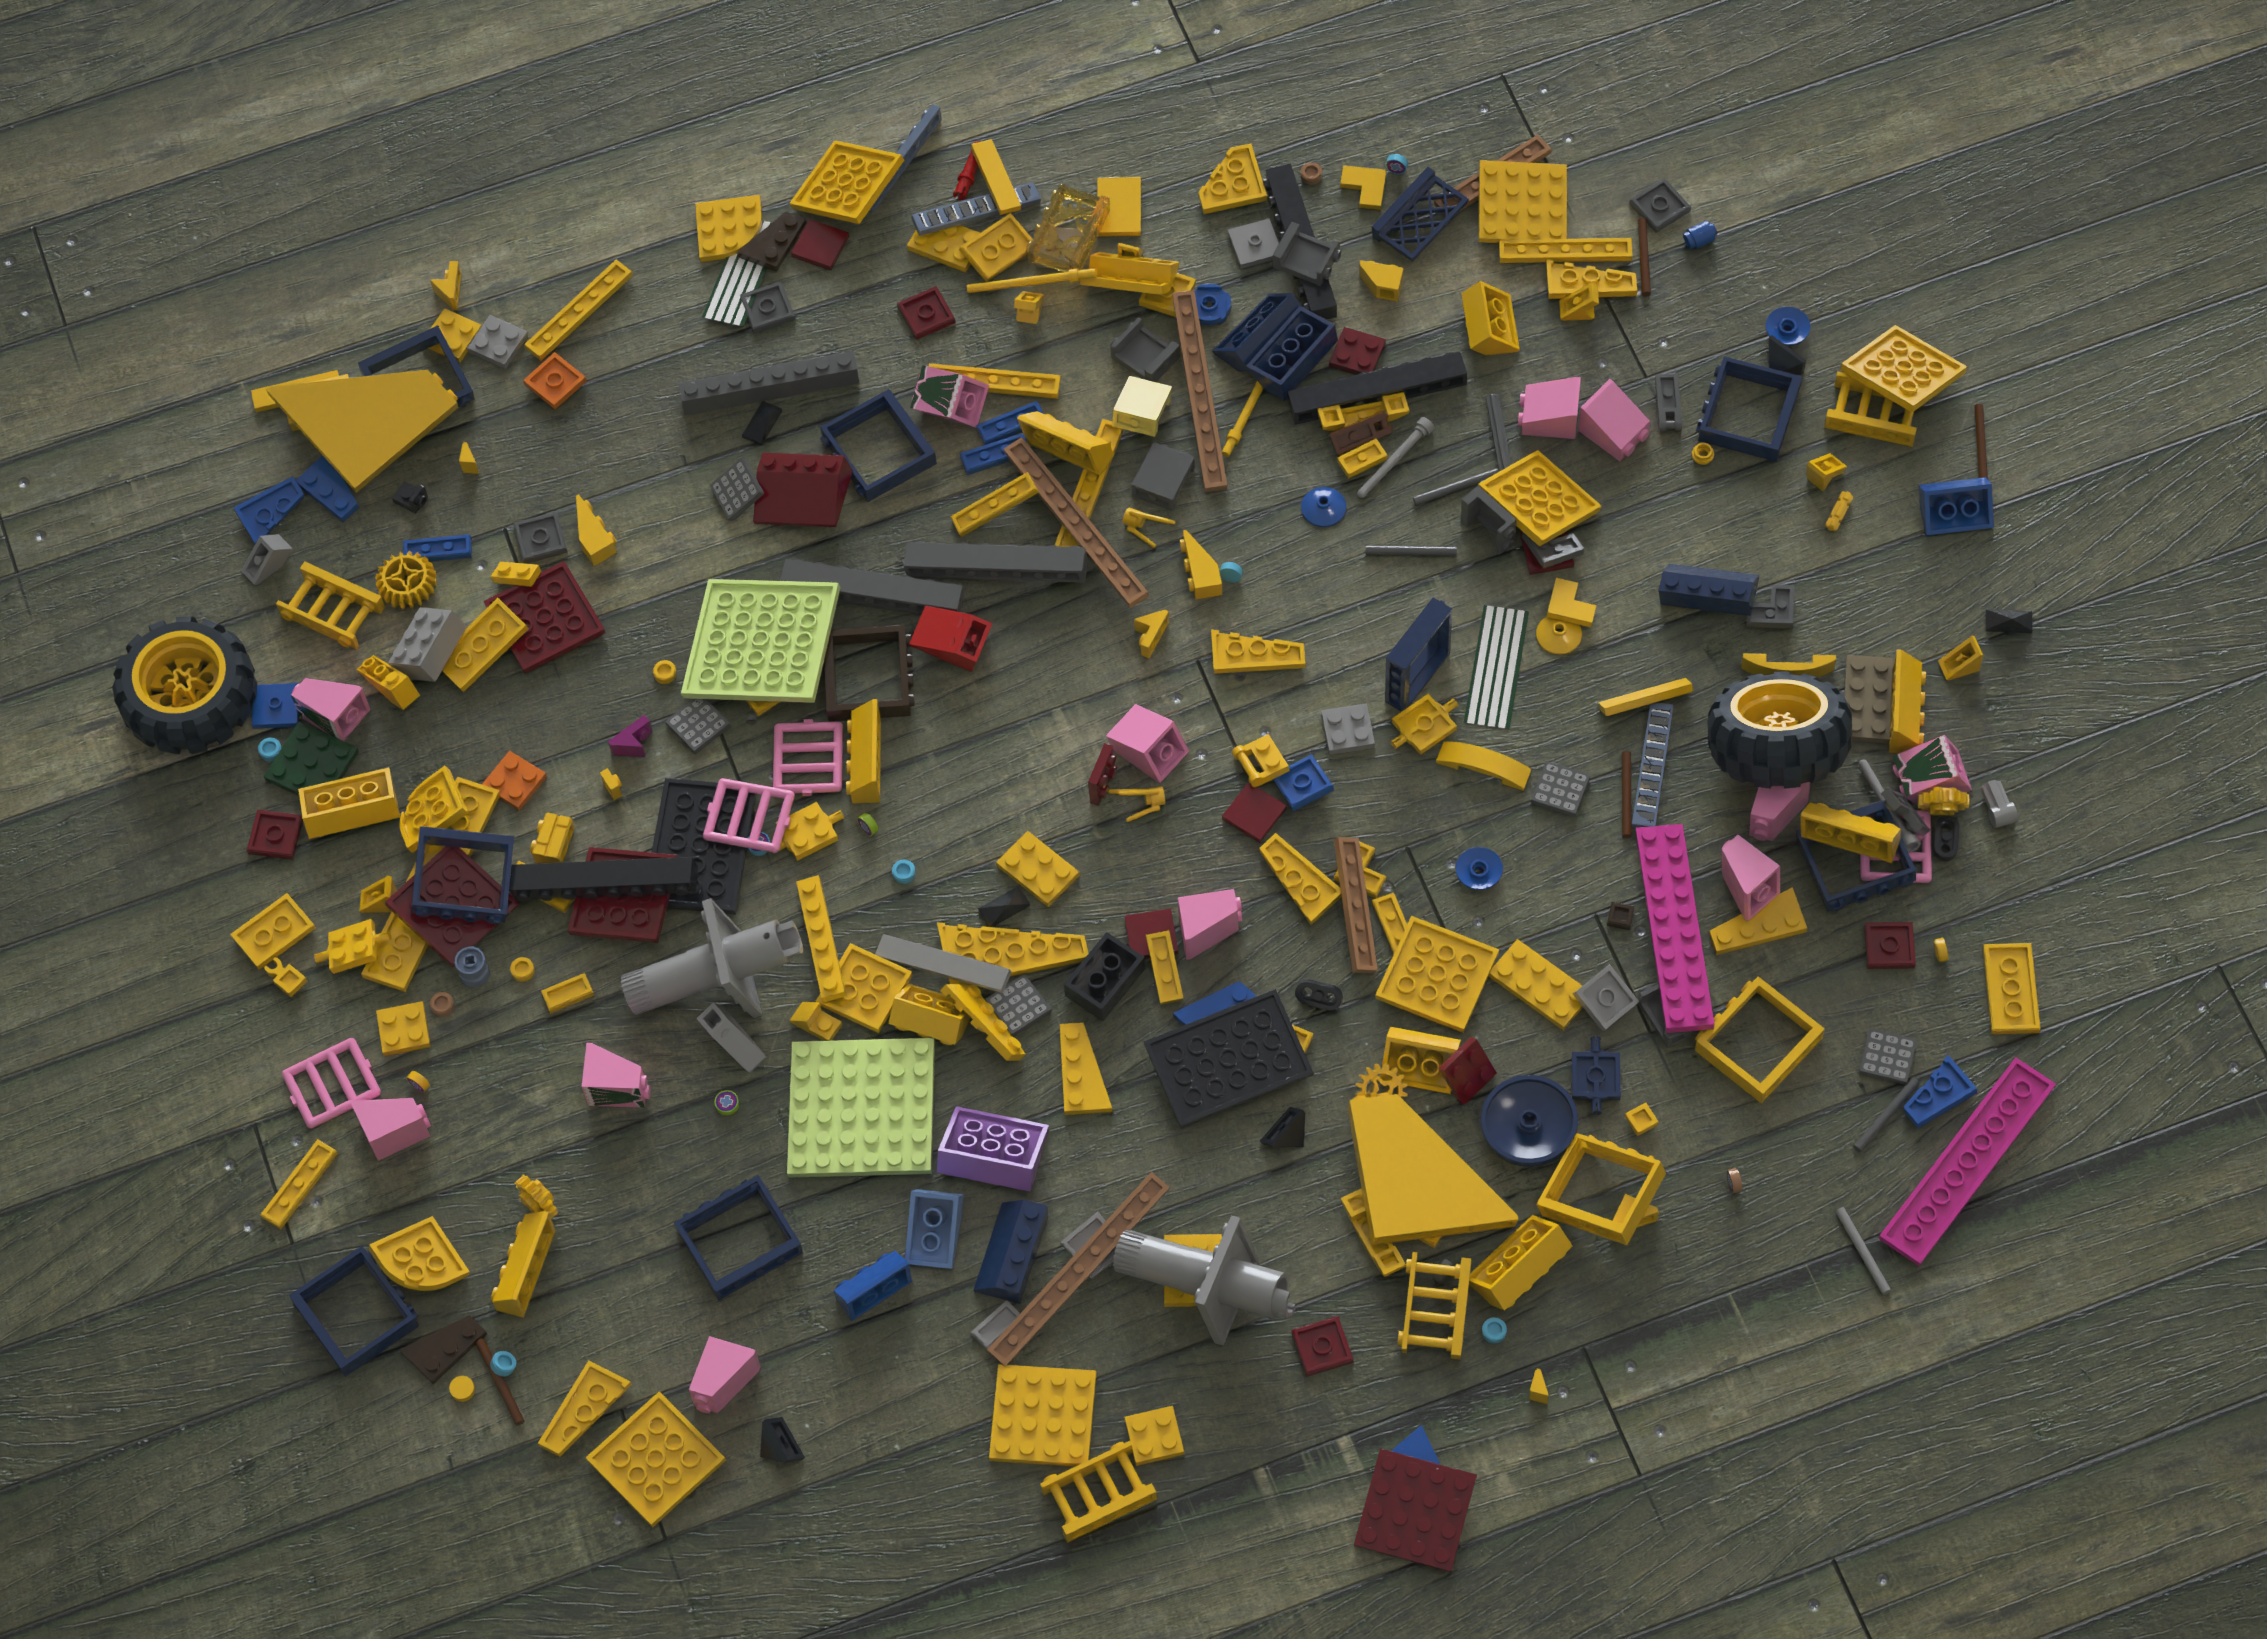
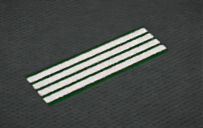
M763 221L760 233L765 228H767L771 224V222ZM737 254L726 257L702 317L744 326L748 315L740 295L759 289L767 268L741 259ZM756 294L746 297L750 309Z
M1484 605L1464 723L1510 729L1529 611Z

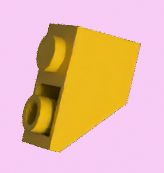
M1360 260L1359 276L1374 296L1379 299L1398 302L1403 283V268L1396 265H1384L1374 261Z

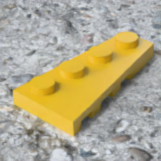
M1546 259L1548 299H1563L1591 282L1598 285L1599 297L1637 296L1636 273L1613 269L1601 271L1597 270L1594 266L1587 265L1586 268L1576 267L1574 263L1565 262L1564 264L1554 263V260Z
M1211 629L1214 674L1305 668L1303 643L1274 639V641L1263 640L1262 637L1258 636L1250 638L1240 636L1239 633L1230 632V634L1219 633V630Z
M1275 833L1259 848L1261 855L1310 925L1316 922L1342 897L1341 888L1278 834Z
M1792 887L1777 895L1749 921H1746L1743 915L1740 914L1710 930L1709 937L1715 954L1719 955L1806 933L1807 926Z
M972 984L944 985L940 992L945 997L950 995L956 1001L954 1006L960 1012H966L973 1019L970 1023L976 1029L988 1035L986 1040L1006 1061H1019L1026 1055L1021 1048L1020 1042L1007 1030V1025L998 1018L993 1006L985 1001L977 986Z
M1084 1023L1060 1024L1065 1115L1113 1112Z
M588 1360L539 1440V1447L561 1457L632 1385L631 1381Z

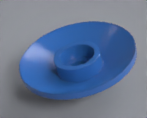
M1780 307L1769 314L1765 327L1769 337L1773 335L1786 346H1792L1803 342L1810 332V321L1807 315L1797 308Z
M1319 487L1309 491L1304 496L1301 511L1304 518L1310 524L1318 527H1330L1340 522L1344 517L1346 501L1337 490L1329 487Z
M1473 847L1464 851L1456 862L1458 879L1463 885L1474 890H1485L1493 887L1499 882L1503 873V864L1500 857L1494 851L1485 847ZM1481 870L1483 874H1476L1475 871Z

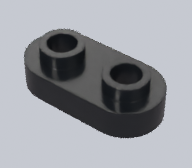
M1944 815L1936 821L1933 852L1939 860L1950 861L1956 856L1958 850L1959 822L1953 816ZM1943 828H1949L1950 831L1945 832ZM1941 849H1947L1949 852L1944 853Z
M1310 979L1302 980L1295 990V996L1300 1003L1325 1010L1337 1009L1343 1000V993L1337 986ZM1305 988H1310L1312 993H1307ZM1328 993L1334 994L1335 999H1330Z

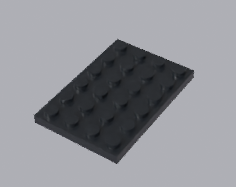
M665 778L652 853L677 855L678 858L693 857L698 865L696 893H688L687 895L670 894L667 908L703 911L702 901L711 898L725 914L736 915L747 848L708 841L703 838L709 816L707 813L709 802H713L718 782ZM726 788L714 832L727 835L739 794L738 790ZM748 793L736 834L737 837L748 838L750 835L757 795L755 793Z
M1276 989L1144 1041L1145 1049L1181 1129L1313 1076V1070Z

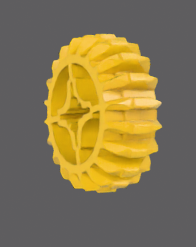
M400 551L398 557L391 554V560H384V566H379V573L376 574V588L379 590V595L384 598V601L387 604L391 603L394 608L400 605L404 610L406 605H409L413 609L414 604L418 603L421 606V600L429 601L428 594H434V587L437 586V574L433 564L428 561L426 556L421 557L418 552L413 556L410 551H408L407 555H403Z

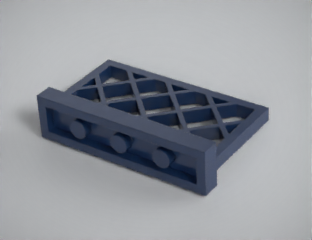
M1427 167L1373 224L1372 236L1378 242L1382 240L1413 262L1469 202V198L1435 176V171ZM1437 184L1443 189V193L1430 195V189ZM1446 198H1457L1460 202L1457 206H1447ZM1444 199L1445 207L1432 208L1431 200ZM1419 201H1429L1428 209L1416 210V204ZM1445 212L1446 217L1443 221L1433 222L1432 213ZM1430 214L1431 222L1418 223L1417 215ZM1405 216H1415V224L1402 225V219ZM1431 227L1432 232L1429 236L1419 237L1418 228ZM1416 229L1417 237L1404 238L1403 230ZM1400 230L1401 239H1391L1387 236L1391 231ZM1417 242L1418 247L1413 253L1404 247L1405 243Z

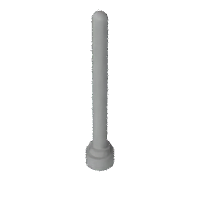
M1421 417L1416 422L1415 431L1358 490L1357 495L1359 498H1364L1421 437L1429 436L1434 431L1435 427L1430 420Z
M1860 760L1859 767L1879 801L1885 800L1881 795L1884 789L1866 760ZM1895 811L1890 812L1897 828H1901V838L1908 853L1918 849L1921 842L1916 834H1912V832L1907 830L1900 816Z

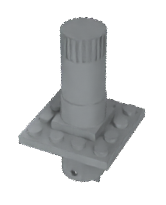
M711 898L702 901L704 910L701 911V914L709 929L706 932L708 943L690 949L683 954L623 974L621 976V983L628 1006L635 1015L700 992L704 993L718 987H724L726 993L734 998L736 1004L739 1003L744 1012H748L753 1018L762 1016L753 975L789 963L792 960V956L803 953V945L796 925L793 921L780 924L775 919L741 931Z
M1231 1215L1229 1222L1225 1223L1222 1229L1220 1244L1215 1246L1213 1252L1196 1247H1188L1129 1229L1123 1232L1116 1245L1113 1257V1267L1116 1272L1194 1295V1301L1216 1344L1224 1345L1238 1309L1270 1318H1276L1277 1316L1290 1318L1296 1309L1295 1304L1288 1302L1291 1294L1288 1291L1289 1278L1287 1273L1257 1265L1259 1259L1239 1217Z

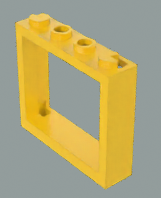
M1758 976L1753 982L1748 981L1741 990L1742 993L1738 998L1733 997L1726 1005L1727 1009L1722 1015L1718 1013L1714 1017V1029L1700 1031L1695 1038V1051L1762 1104L1823 1039L1825 1028ZM1756 992L1808 1032L1761 1083L1709 1043Z
M1576 1133L1539 1198L1537 1206L1544 1217L1628 1245L1666 1172L1661 1161L1654 1159V1156L1647 1157L1639 1154L1634 1149L1628 1148L1626 1150L1618 1147L1613 1142L1607 1141L1605 1143L1597 1140L1592 1135L1588 1137ZM1584 1153L1648 1174L1622 1224L1558 1202Z

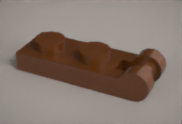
M1386 410L1328 433L1336 455L1392 433L1393 428L1387 421L1388 414ZM1379 422V425L1381 427L1378 430H1375L1374 423Z

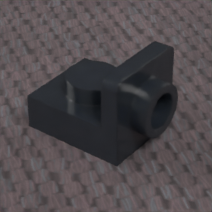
M405 481L392 497L393 503L415 514L420 507L422 508L426 504L428 499L425 486L420 484L417 488Z

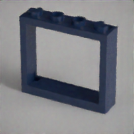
M435 326L358 362L362 376H372L376 372L439 344L463 388L454 393L458 398L456 401L458 407H466V403L475 400L473 390L439 326Z
M1724 356L1721 365H1717L1714 377H1717L1716 382H1711L1708 395H1711L1710 400H1705L1702 413L1705 414L1704 418H1699L1696 428V431L1699 432L1698 441L1777 462L1798 397L1802 377ZM1727 375L1788 391L1771 444L1710 428Z
M890 389L820 427L822 434L820 440L823 446L830 448L832 451L831 455L845 456L853 469L851 479L855 483L854 488L860 497H865L867 502L937 464L935 451ZM887 410L920 457L867 485L834 438Z
M1433 597L1386 657L1385 702L1401 712L1412 704L1450 655L1452 608L1447 606L1445 601H1439Z
M1885 800L1850 811L1852 815L1859 817L1867 816L1876 822L1881 820L1883 824L1891 823L1896 826L1890 811L1883 803ZM1801 829L1796 830V842L1827 912L1841 910L1846 905L1854 902H1864L1869 897L1877 894H1887L1891 889L1907 887L1916 881V869L1901 838L1896 854L1903 871L1830 896L1808 847L1818 842L1801 837Z
M420 826L411 913H415L419 917L434 915L446 920L463 918L467 922L483 920L489 924L505 923L514 836ZM425 844L505 852L499 909L419 901Z
M759 1175L749 1181L745 1179L740 1186L734 1189L725 1190L715 1200L702 1203L697 1210L683 1214V1218L674 1222L677 1233L718 1301L803 1253L801 1243ZM759 1194L787 1239V1242L716 1281L688 1233L754 1195Z
M363 1246L289 1295L293 1305L345 1377L419 1327L415 1319L418 1317V1314L412 1305L406 1306L402 1300L405 1299V1296L398 1286L395 1288L391 1286L389 1282L392 1280L382 1270L380 1271L370 1252L367 1253ZM365 1264L404 1320L346 1359L307 1303Z

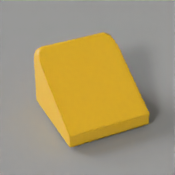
M1118 243L1119 255L1142 257L1143 249Z
M463 442L459 458L463 473L479 474L467 442Z
M1537 1369L1534 1373L1529 1398L1530 1400L1547 1404L1548 1391L1541 1369Z

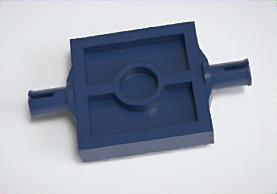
M1595 1036L1590 1038L1591 1050L1572 1052V1099L1592 1101L1591 1114L1596 1115L1597 1106V1115L1602 1114L1601 1101L1620 1100L1621 1098L1620 1052L1601 1050V1038L1596 1037L1595 1045Z

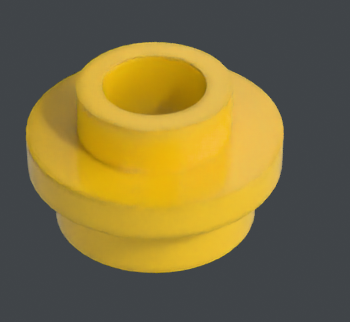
M1699 443L1692 450V459L1701 465L1709 464L1714 459V450L1707 443Z

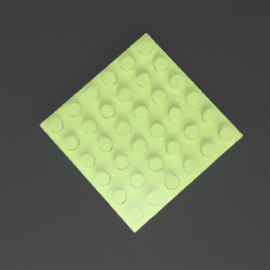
M708 579L681 690L682 697L690 699L815 703L840 592L839 583Z
M934 1038L792 1042L787 1160L788 1178L932 1174Z

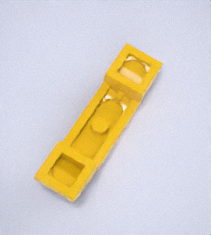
M1403 392L1382 396V401L1344 409H1340L1339 405L1319 408L1317 412L1323 430L1335 431L1383 410H1386L1388 414V422L1409 414L1410 410ZM1379 422L1374 423V426L1379 425Z
M1743 653L1741 669L1753 675L1791 672L1792 675L1801 676L1804 673L1821 677L1834 671L1836 655H1813L1811 663L1766 662V654Z
M1444 741L1436 759V763L1456 770L1461 766L1502 779V784L1524 791L1531 773L1529 767L1508 756L1483 747L1460 742Z
M1362 1188L1342 1197L1341 1202L1354 1229L1382 1275L1386 1277L1405 1268L1406 1264L1392 1243L1372 1245Z

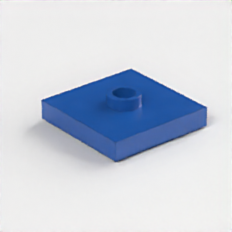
M299 683L257 685L256 699L253 700L252 707L253 729L295 727L299 722V714L291 694L294 687Z
M1312 754L1290 765L1289 772L1273 779V782L1293 811L1334 791L1332 783Z

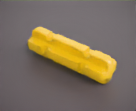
M1842 491L1829 515L1830 517L1825 523L1829 531L1838 530L1840 522H1842L1849 508L1848 505L1853 500L1850 492Z

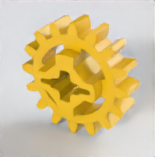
M1934 787L1930 793L1923 792L1918 795V808H1921L1922 811H1929L1931 815L1952 816L1954 812H1958V810L1963 811L1970 806L1969 794L1966 792L1960 793L1954 787Z
M1374 1064V1070L1366 1067L1367 1075L1359 1074L1362 1082L1355 1083V1086L1360 1088V1091L1356 1092L1355 1096L1376 1097V1095L1380 1094L1377 1093L1379 1091L1378 1083L1386 1086L1383 1089L1385 1093L1387 1092L1392 1095L1393 1089L1396 1087V1094L1400 1097L1408 1095L1403 1092V1088L1407 1087L1408 1084L1401 1083L1404 1075H1396L1398 1069L1395 1067L1389 1071L1388 1064H1384L1382 1069L1379 1064ZM1377 1074H1388L1391 1077L1382 1080ZM1370 1081V1089L1366 1092L1367 1084Z
M523 1175L514 1183L520 1191L519 1200L531 1213L546 1211L549 1212L551 1219L558 1214L557 1208L553 1205V1195L539 1180L531 1181L528 1176Z

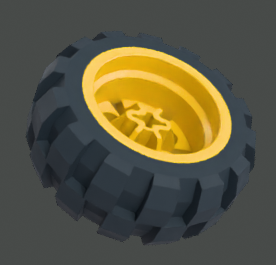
M192 616L176 617V622L166 624L162 620L150 625L149 633L143 637L137 634L127 644L126 650L128 655H120L113 674L116 679L112 686L114 701L126 727L130 728L134 737L150 747L157 745L159 751L180 755L181 749H188L190 754L208 751L207 745L216 741L219 745L223 744L233 737L232 729L236 725L243 726L252 711L249 703H253V700L256 699L257 681L254 676L255 669L244 644L234 633L226 631L223 625L207 619H203L202 623H198L196 618ZM202 665H207V666L203 669V671L200 672V670H201V668H202ZM153 692H163L161 694L152 695Z
M1774 672L1771 675H1762L1760 673L1746 677L1743 682L1735 681L1725 687L1722 694L1717 695L1708 713V747L1716 764L1722 772H1728L1732 779L1741 783H1754L1755 787L1771 789L1772 786H1784V789L1800 787L1802 783L1806 782L1814 784L1826 779L1829 772L1835 773L1843 765L1852 747V713L1843 694H1840L1838 688L1828 681L1822 683L1819 682L1818 677L1804 673L1801 676L1792 675L1791 672Z

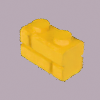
M546 813L544 820L539 821L537 826L538 838L532 841L530 853L537 864L563 863L575 828L571 817Z

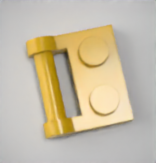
M1269 734L1245 746H1236L1232 750L1234 758L1240 761L1248 774L1252 787H1258L1290 771L1288 764ZM1253 754L1263 772H1257L1247 756Z

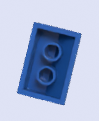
M1986 477L1918 485L1920 511L1926 535L1994 528L1992 483Z
M893 1251L890 1254L886 1253L880 1256L872 1266L860 1269L856 1276L849 1281L844 1280L840 1282L834 1290L835 1298L850 1320H855L913 1282L909 1263L900 1254Z

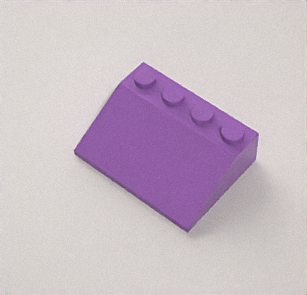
M956 1106L938 1149L937 1173L1031 1191L1049 1125Z

